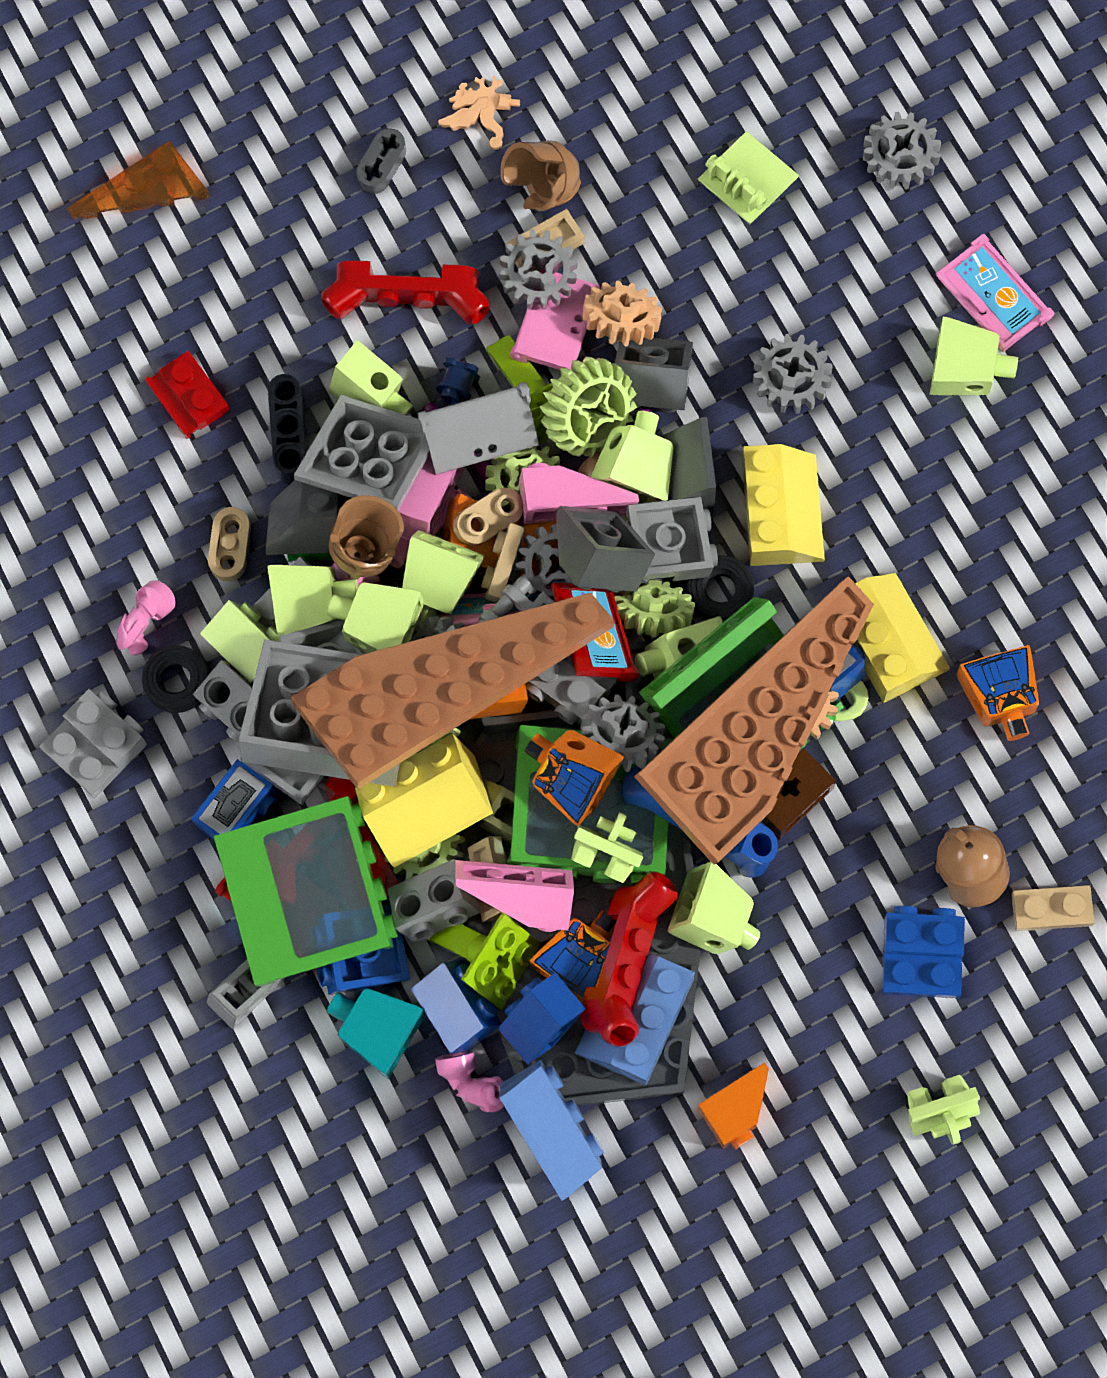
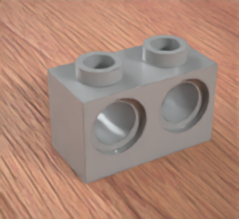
M221 660L193 695L201 702L199 706L201 711L215 721L219 718L228 726L226 733L239 743L238 740L253 684L242 676L228 661ZM224 684H227L230 689V695L228 700L222 703L219 699V690Z
M454 859L387 889L395 929L413 942L429 939L434 933L449 926L460 925L466 922L468 918L481 913L478 899L455 886Z

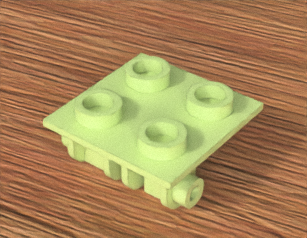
M746 131L720 157L714 154L707 160L705 166L708 169L698 178V181L746 222L751 224L799 175Z

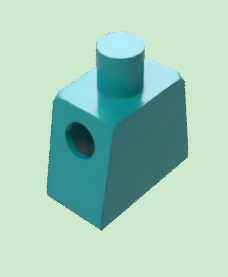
M364 988L356 1002L341 993H337L327 1009L328 1014L344 1022L337 1034L339 1039L388 1079L426 1016L424 1010L416 1005L368 988Z

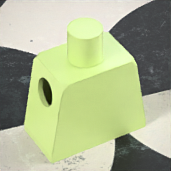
M943 317L939 330L930 395H987L990 393L994 376L1015 379L1018 357L997 354L999 334L952 318Z
M358 340L335 366L328 393L339 399L340 395L405 415H408L414 406L398 394L403 381L401 376Z
M638 411L634 425L613 428L610 431L591 477L638 494L639 502L641 503L667 501L674 446L671 441L655 435L659 416L649 411Z
M418 530L409 542L402 585L404 589L416 590L422 593L424 605L417 622L436 616L438 610L451 614L460 602L485 555Z
M269 565L268 573L277 637L338 620L327 615L330 601L334 594L354 600L359 587L357 580L337 581L334 567Z
M364 582L360 583L354 600L334 594L330 601L327 615L345 621L342 633L346 642L366 653L410 642L424 602L422 593L419 591Z
M715 617L666 633L647 645L645 652L638 653L635 656V665L642 676L653 673L654 679H656L723 623L721 617Z
M708 862L688 870L667 932L713 954L723 953L737 948L739 945L749 950L756 945L760 938V931L748 923L754 905L752 898L717 864L713 865L712 862Z

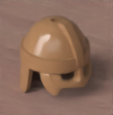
M547 140L512 144L505 152L501 162L502 182L505 185L527 186L531 194L524 202V209L546 211L555 206L565 204L577 193L581 184L579 178L580 169L576 157L557 141Z
M362 495L347 500L339 510L329 537L330 555L337 566L348 573L349 578L359 580L360 577L375 576L385 570L395 555L396 546L404 531L401 514L389 502L376 496Z
M974 825L951 828L945 833L938 847L935 869L947 884L951 899L965 907L985 906L997 900L1005 891L1010 877L1006 853L1000 839L990 830Z

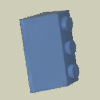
M648 954L632 1008V1013L639 1025L637 1037L626 1046L615 1047L607 1044L600 1033H591L585 1030L575 1054L647 1086L694 981L695 972L662 957Z
M539 1060L500 1084L499 1098L562 1201L602 1168L599 1156L604 1154V1151L593 1133L586 1135L579 1124L584 1118L574 1100L571 1099L566 1102L559 1091V1088L564 1085L554 1067L551 1065L546 1068L543 1062Z

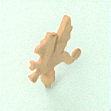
M492 76L493 82L487 88L484 85V77L481 79L475 77L474 81L480 88L477 91H474L471 87L469 90H465L467 83H461L459 90L456 91V95L449 98V102L454 103L452 105L453 110L458 111L440 119L438 123L439 126L444 128L450 127L453 131L460 128L467 130L470 125L476 124L480 117L481 124L496 135V137L490 139V148L497 150L502 147L504 135L503 128L494 120L495 109L510 110L511 106L519 107L520 100L511 99V94L495 92L503 84L501 79L496 80V77Z

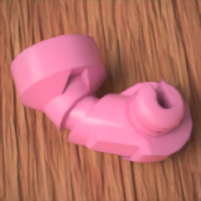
M157 580L149 581L137 591V608L133 607L128 616L126 613L124 614L117 629L116 645L119 650L128 648L129 653L134 656L144 652L148 648V643L143 638V632L149 625V618L160 620L174 609L175 598L172 591L167 585Z
M473 1051L446 1054L435 1058L438 1075L447 1079L453 1090L457 1089L459 1091L456 1096L463 1098L464 1102L478 1106L485 1112H497L503 1108L504 1105L499 1098L500 1084L504 1081L500 1077H481L478 1079L470 1077V1074L476 1068Z

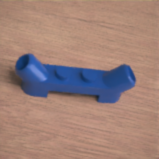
M638 766L631 768L630 772L626 774L621 792L625 803L649 809L681 829L634 777L642 769ZM759 823L725 858L735 864L738 873L742 876L749 878L758 877L766 871L769 862L777 854V838L768 827Z

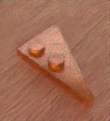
M169 140L69 206L67 210L73 220L76 218L89 219L98 217V213L120 209L121 213L150 209L154 205H174V200L198 197V200H204L209 197V193Z

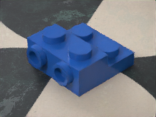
M391 905L382 906L385 916L392 915ZM371 908L323 914L315 919L316 926L311 927L313 947L315 949L320 948L321 952L370 938L377 934V927ZM397 930L398 937L392 938L394 948L387 950L384 948L317 968L321 987L327 986L328 995L410 980L402 933Z
M912 906L894 907V913L887 912L884 918L882 994L960 999L965 917L956 916V910L951 908H935L932 915L917 914V908Z

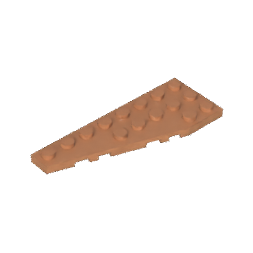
M849 576L831 590L634 776L713 865L723 859L772 811L778 799L776 797L783 783L788 779L793 769L792 765L801 747L805 745L829 696L828 692L835 678L839 676L844 666L843 662L852 644L856 642L874 605Z
M587 593L356 656L291 696L292 705L359 790L612 629L614 619L592 593Z

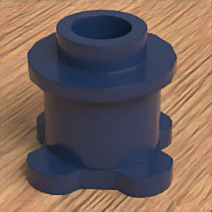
M445 358L443 365L446 367L443 381L438 383L436 387L438 393L441 394V399L451 405L470 400L472 395L469 391L472 383H478L480 380V376L477 374L479 368L470 363L459 362L453 358Z

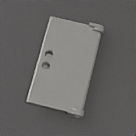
M526 382L518 384L517 387L433 411L418 413V422L425 433L436 475L539 445L529 402H531L529 388Z

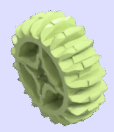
M585 356L583 362L572 360L571 370L560 368L561 377L559 379H550L553 388L551 391L543 392L548 402L540 406L542 412L546 414L540 421L547 428L545 433L556 443L557 447L575 456L583 454L584 456L592 457L595 451L602 452L613 428L634 422L629 413L638 407L632 401L637 394L634 388L630 386L632 380H630L628 375L624 374L621 367L614 363L611 364V362L604 358L598 357L594 359Z

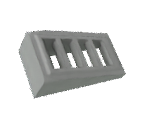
M247 959L209 993L207 1004L229 1027L234 1029L285 978L275 980L276 983L262 986L258 989L245 976L248 972L252 975ZM238 984L251 997L246 1000L234 986ZM227 995L239 1008L235 1009L224 996Z

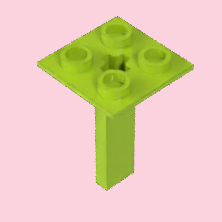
M507 335L489 345L486 349L512 387H517L518 384L526 382L531 399L529 405L538 442L541 445L549 437L545 433L547 428L540 421L546 415L542 412L540 406L548 402L543 392L551 391L553 385L552 383L548 385L545 383L529 360H527V363H523L510 357V352L515 342L510 335Z
M503 912L488 936L460 924L440 930L427 939L469 961L471 964L461 980L500 1010H502L506 1001L514 993L518 981L541 945L538 940Z

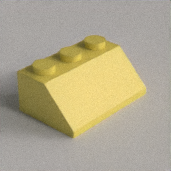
M782 444L744 446L742 467L750 566L824 562L816 455Z
M896 573L868 577L855 583L874 605L854 644L860 648L865 656V672L883 703L950 670L948 663Z
M453 733L401 762L395 787L368 783L359 790L355 788L363 818L389 863L394 868L493 814L476 758Z

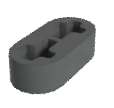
M388 128L380 131L374 137L361 159L356 173L358 184L366 193L378 194L384 191L405 158L407 152L405 138L398 130ZM392 141L396 142L397 149H389L386 156L383 157L385 154L383 144L390 145ZM379 165L380 178L374 177L371 181H368L366 173L373 174Z

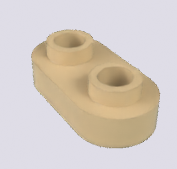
M500 488L463 509L454 519L453 529L456 537L464 544L477 545L498 534L499 530L506 529L510 523L514 524L523 513L521 496L513 489ZM503 500L510 503L511 509L509 513L504 512L501 508ZM473 518L480 522V530L478 532L471 528V520Z
M228 507L219 511L214 517L208 565L212 574L217 579L225 582L240 578L247 566L251 524L246 513L236 507ZM238 525L239 530L236 533H227L229 526ZM228 559L235 561L233 567L229 569L222 567L223 562Z

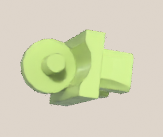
M619 812L614 822L600 816L596 827L609 832L608 836L580 824L574 833L576 842L571 860L590 868L599 849L612 855L604 874L624 883L632 872L633 867L639 868L643 859V852L616 840L617 837L632 842L636 834L635 831L623 826L627 815Z
M961 1075L948 1078L942 1082V1090L945 1095L943 1098L932 1101L928 1089L923 1087L907 1093L909 1127L913 1136L931 1131L934 1139L947 1135L951 1144L954 1145L961 1142L959 1130L971 1127L969 1118L980 1115L978 1105L980 1096L976 1087L969 1089Z

